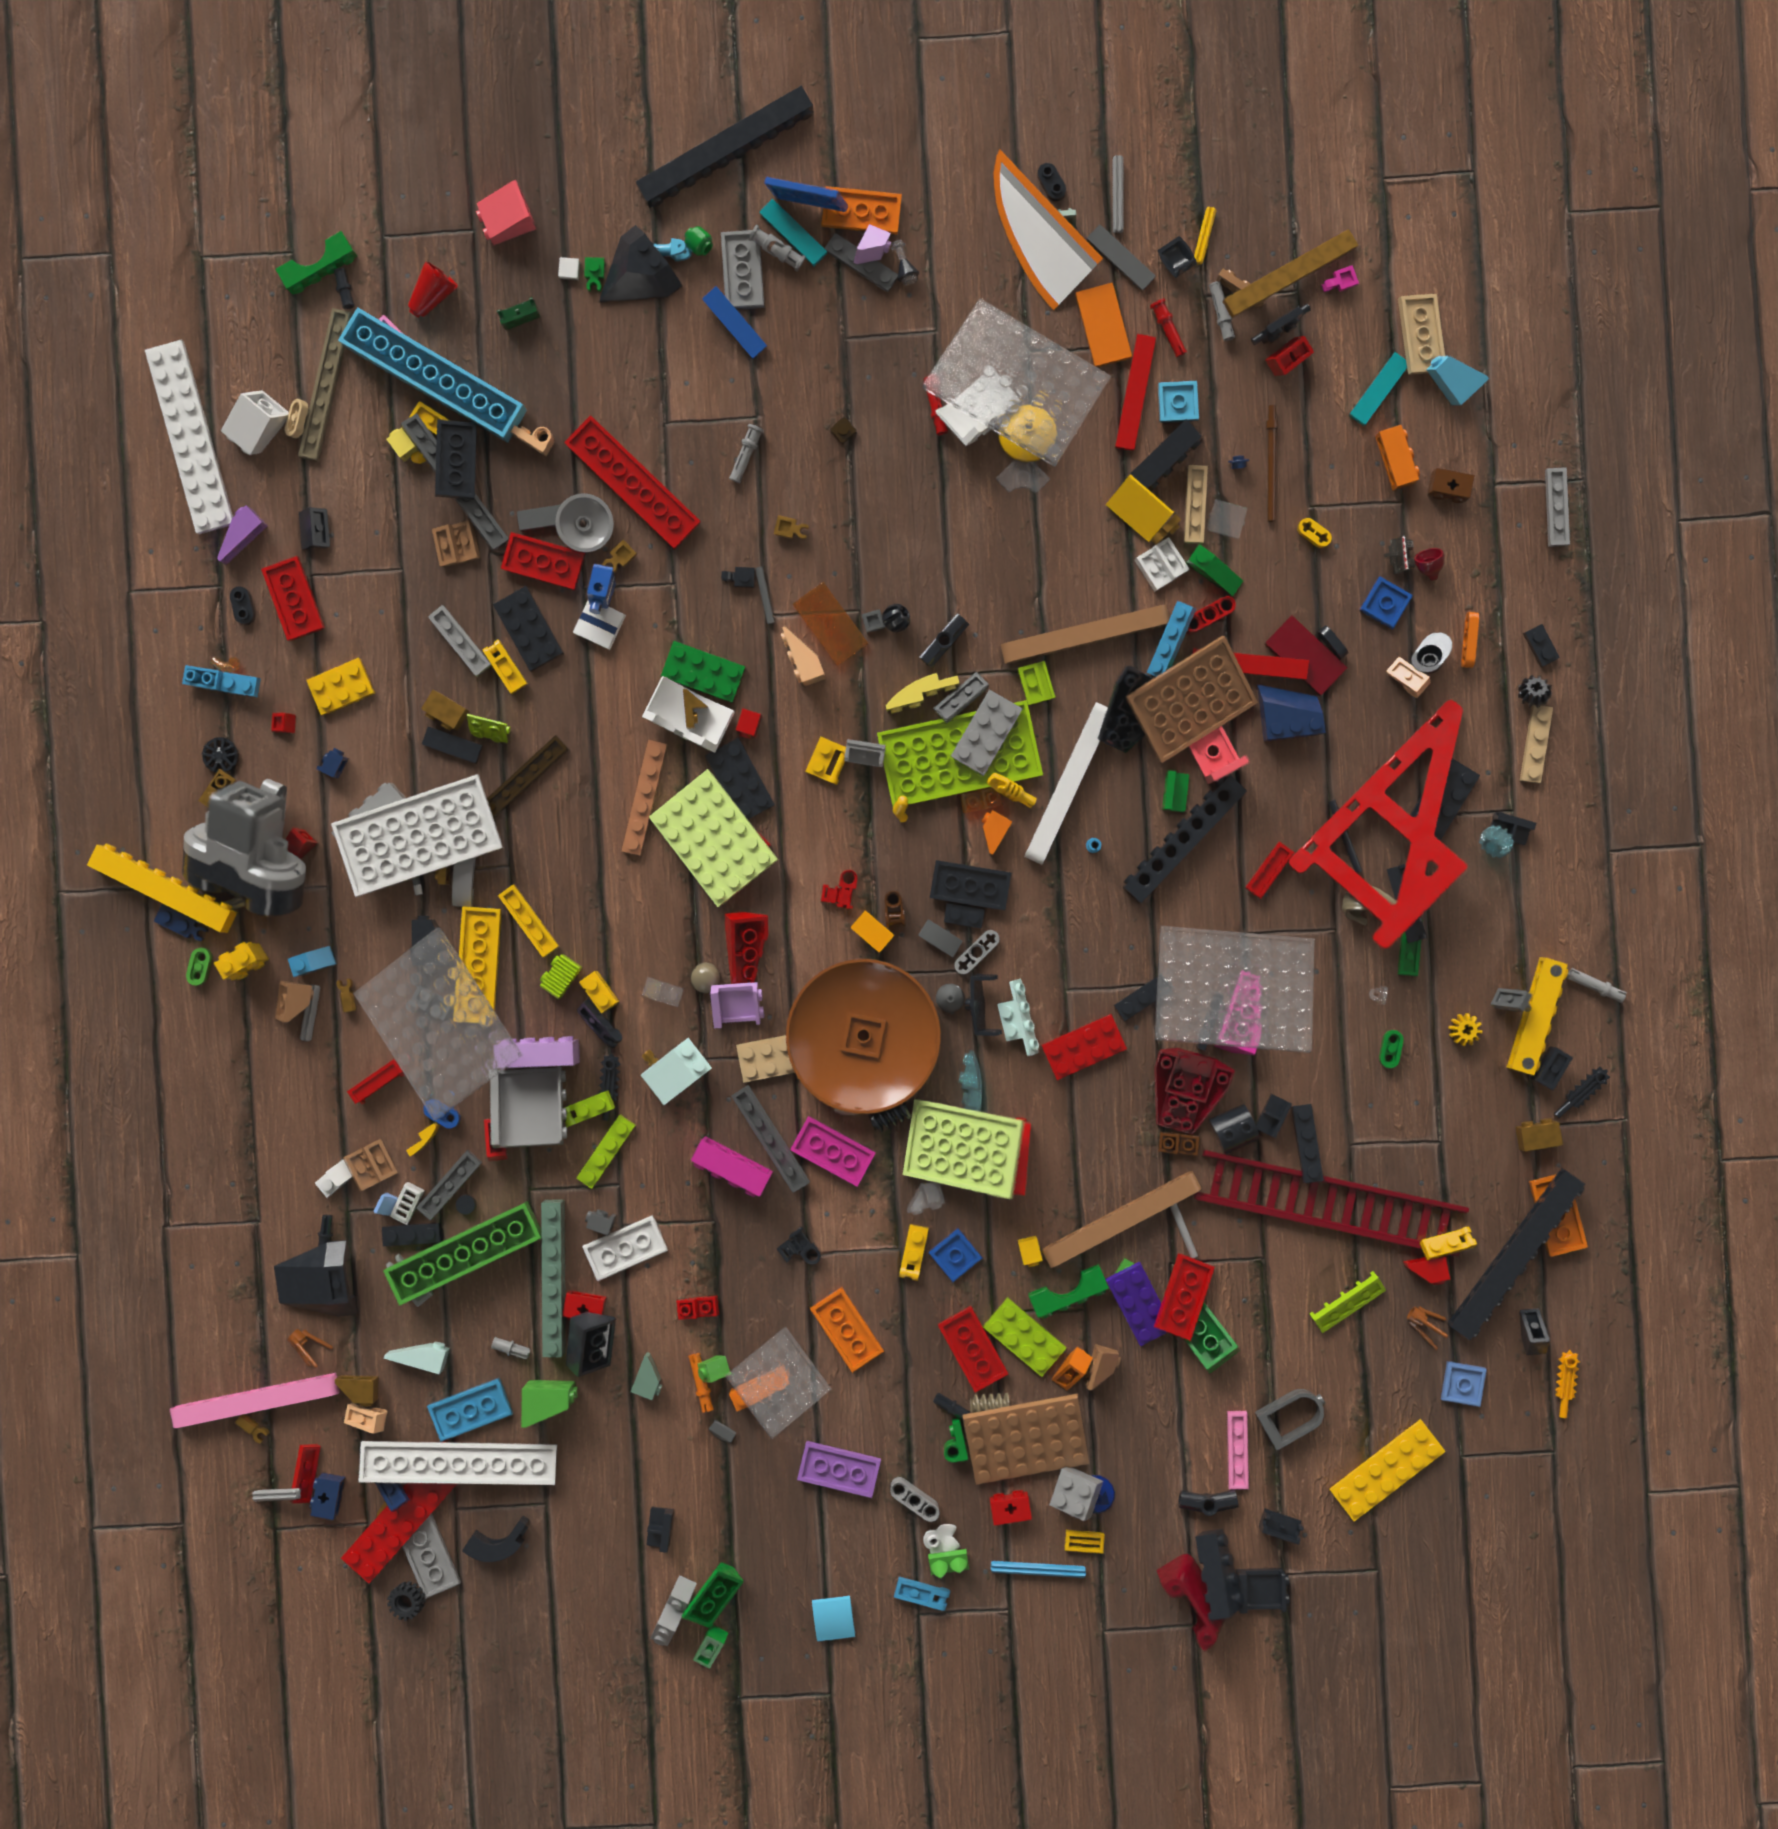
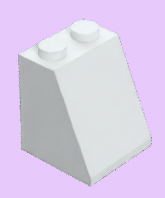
M264 391L241 393L221 432L226 435L228 440L240 446L244 453L249 455L258 454L264 450L286 423L289 412Z

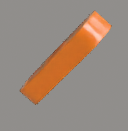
M1467 612L1465 617L1461 666L1464 668H1473L1476 660L1479 613Z

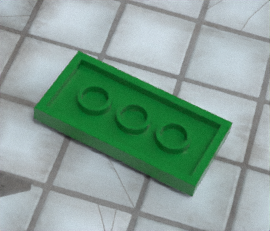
M673 640L661 677L664 676L681 685L733 703L746 667Z

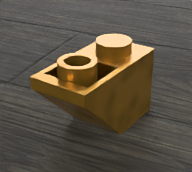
M219 769L198 801L209 808L211 796L215 792L236 783L237 780Z

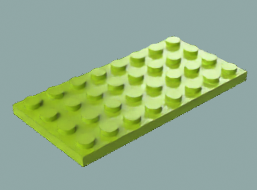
M1027 700L1014 703L1023 709L984 776L951 757L976 711L956 715L947 724L942 719L878 732L879 744L886 745L883 764L892 805L894 806L900 796L907 797V803L910 805L991 787L987 784L988 778L993 773L1007 777L1013 782L1043 776Z

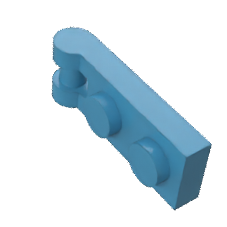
M898 1577L894 1598L945 1611L947 1607L946 1599L951 1591L947 1588H939ZM934 1595L939 1596V1599L937 1601L933 1600Z

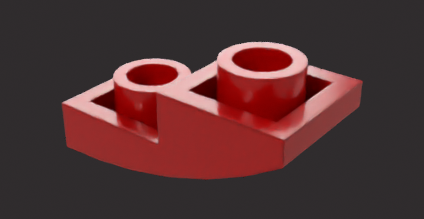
M718 1296L676 1300L678 1320L719 1315Z

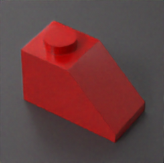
M292 828L285 839L288 842L287 851L299 859H302L317 844L305 829Z
M484 1119L488 1162L508 1160L507 1148L492 1147L491 1119Z
M1445 1256L1431 1260L1421 1257L1403 1261L1404 1266L1430 1283H1433V1285H1441L1445 1283V1280H1450Z

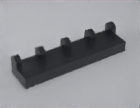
M1406 864L1387 869L1396 901H1398ZM1421 916L1405 931L1408 943L1427 938Z

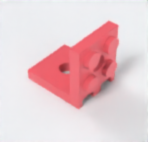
M1222 726L1188 746L1208 784L1249 763L1246 755L1239 759ZM1209 746H1215L1218 749L1216 756L1208 754Z

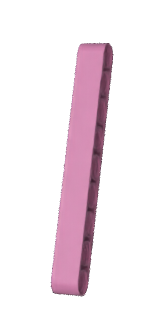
M337 1373L170 1408L173 1428L336 1395L340 1393V1388L335 1384Z

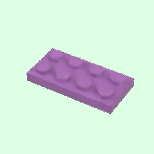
M806 1441L797 1480L872 1498L881 1458Z

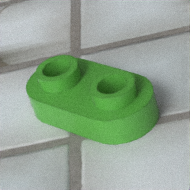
M197 948L192 952L186 973V979L191 985H202L206 982L212 962L210 950L207 948ZM202 954L205 955V960H204V961L201 960V955H202ZM197 972L201 975L200 979L196 978Z

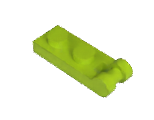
M607 1090L564 1107L567 1112L565 1125L569 1127L614 1109L615 1106L609 1091ZM575 1110V1113L577 1115V1117L573 1118L571 1114V1111Z

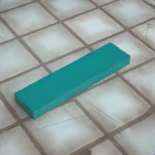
M773 198L759 212L802 256H806L805 259L813 267L827 254V251Z
M1394 352L1350 412L1349 416L1362 426L1366 425L1407 369L1406 359Z

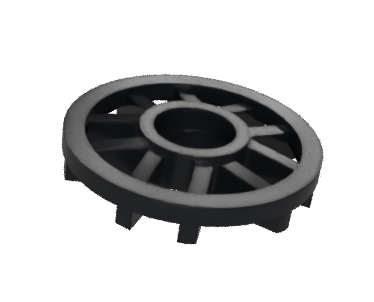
M223 737L213 738L204 745L201 754L205 766L216 773L218 772L217 768L219 765H221L224 772L232 770L237 764L239 757L236 745L231 740ZM219 740H222L221 747L218 746ZM228 742L231 746L225 748V743ZM233 748L234 753L229 754L228 750ZM207 749L212 750V754H206ZM206 756L211 757L208 762H207ZM235 756L233 763L228 757ZM215 761L216 763L212 768L210 765ZM226 761L230 765L228 768H226L224 762Z

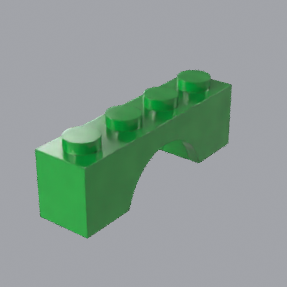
M340 231L325 240L324 255L317 263L305 266L291 259L275 270L286 289L293 295L301 293L310 284L318 283L327 274H333L335 269L351 264L358 256L348 238Z
M1099 1264L1081 1271L1078 1286L1069 1293L1057 1294L1044 1286L1029 1292L1028 1296L1037 1317L1044 1319L1053 1315L1052 1312L1056 1310L1064 1311L1070 1308V1305L1075 1302L1078 1304L1086 1302L1088 1297L1092 1295L1100 1296L1106 1293L1109 1287Z

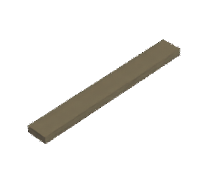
M332 308L298 454V457L319 462L345 349L338 339L352 317V313L336 308Z

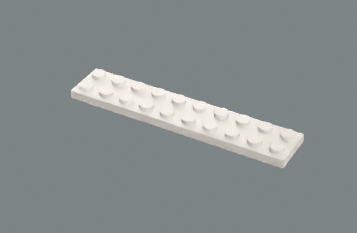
M178 340L147 349L145 353L195 531L197 534H202L227 527L231 523L233 514L184 341Z
M362 1441L359 1482L555 1485L557 1444Z

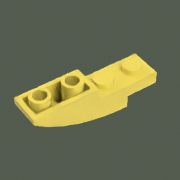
M937 673L923 677L899 691L888 702L886 710L891 711V713H897L902 711L903 707L909 706L910 709L920 707L921 703L924 702L923 694H926L928 697L938 694L937 691L945 689V692L955 690L956 686H959L958 676L939 680Z

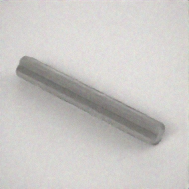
M1114 156L1113 232L1122 233L1124 230L1123 156Z

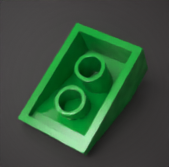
M1203 1302L1191 1341L1186 1339L1184 1341L1210 1374L1239 1353L1240 1350Z

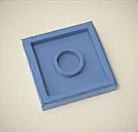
M1447 1361L1441 1400L1480 1407L1487 1369L1485 1367Z

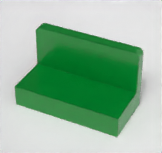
M1170 770L1166 772L1162 810L1185 812L1189 774L1176 773V771Z

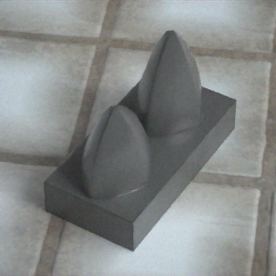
M1498 988L1490 1005L1496 1009L1529 1012L1531 1011L1529 1001L1532 995L1528 991Z

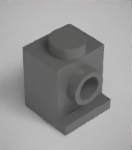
M599 1209L593 1212L588 1211L585 1222H588L586 1228L609 1235L617 1214L613 1213L611 1216H608V1212Z

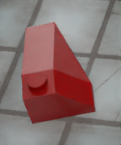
M748 912L725 914V933L731 984L754 983L758 971L757 966L760 957L762 958L764 943L769 935L768 916Z

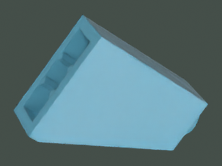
M1450 356L1434 358L1431 361V365L1426 369L1451 405H1462L1489 380L1487 375Z

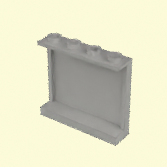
M557 1066V1068L499 1071L498 1068L490 1069L491 1145L493 1148L564 1144V1139H567V1127H563V1120L567 1119L566 1108H563V1101H566V1089L562 1088V1082H566L565 1070H562L561 1066Z

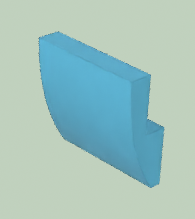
M850 1596L812 1600L817 1641L855 1637Z

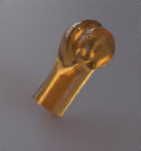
M213 657L210 661L212 666L222 672L236 671L240 667V661L235 657H231L229 662H224L217 657Z

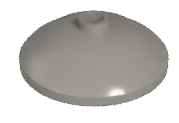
M585 493L573 495L566 499L557 511L555 518L557 533L563 543L575 551H595L607 543L613 532V516L609 507L603 500L594 495ZM581 520L586 522L584 528L579 524Z

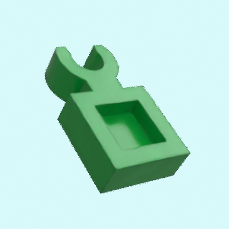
M585 257L584 276L586 279H590L586 284L588 292H591L592 285H597L598 292L602 291L599 279H605L604 258Z

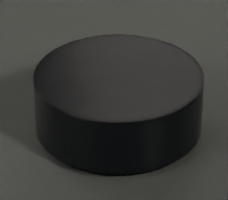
M463 1195L456 1201V1209L461 1214H470L476 1208V1200L471 1195Z

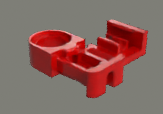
M845 870L841 873L839 885L835 886V888H830L829 885L823 884L820 901L829 903L839 902V904H836L837 907L852 909L853 906L850 905L853 889H856L857 874L853 870ZM846 873H851L854 876V881L851 884H846L843 880V876Z

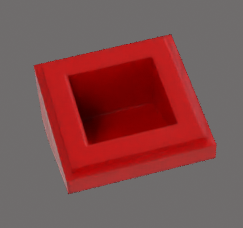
M272 713L271 732L295 733V714Z

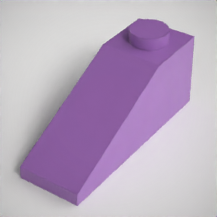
M245 506L236 511L217 558L220 562L227 565L267 527V524L253 509Z

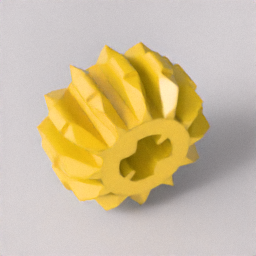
M1465 1013L1464 1017L1458 1014V1020L1451 1019L1454 1026H1448V1029L1453 1030L1449 1036L1455 1037V1043L1460 1042L1461 1046H1465L1467 1043L1473 1045V1039L1476 1041L1480 1040L1477 1033L1482 1034V1030L1477 1028L1482 1024L1481 1022H1476V1016L1470 1018V1014ZM1464 1026H1467V1027H1468V1029L1466 1030V1033H1463V1032H1462V1030L1465 1029Z

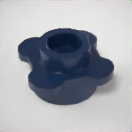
M1244 455L1233 456V460H1229L1228 463H1231V469L1245 468L1249 459L1244 458Z

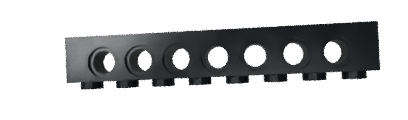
M1231 775L1226 778L1223 776L1216 783L1218 787L1213 792L1209 790L1204 795L1203 799L1205 801L1200 806L1196 804L1190 810V817L1187 820L1183 818L1176 825L1178 829L1174 833L1170 832L1163 839L1165 843L1161 847L1156 846L1150 853L1152 857L1147 862L1143 860L1137 866L1138 872L1134 876L1130 874L1123 881L1125 885L1122 888L1138 903H1142L1247 792ZM1220 791L1226 792V801H1221L1218 798ZM1207 805L1213 806V815L1206 814L1205 807ZM1194 819H1198L1201 822L1199 829L1192 827ZM1180 833H1185L1188 836L1186 843L1179 841ZM1167 847L1174 849L1175 854L1173 857H1168L1165 854ZM1155 860L1159 861L1162 865L1161 870L1158 872L1152 868V863ZM1142 874L1148 877V883L1145 886L1139 883V877Z

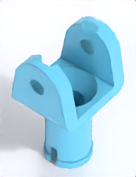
M671 238L670 244H654L662 256H671L675 261L689 259L692 254L686 247L685 242L680 239Z

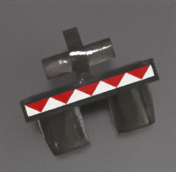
M1406 536L1391 539L1390 546H1388L1389 553L1384 554V559H1390V565H1393V574H1400L1415 568V559L1408 558L1407 552L1413 550V540L1406 539Z

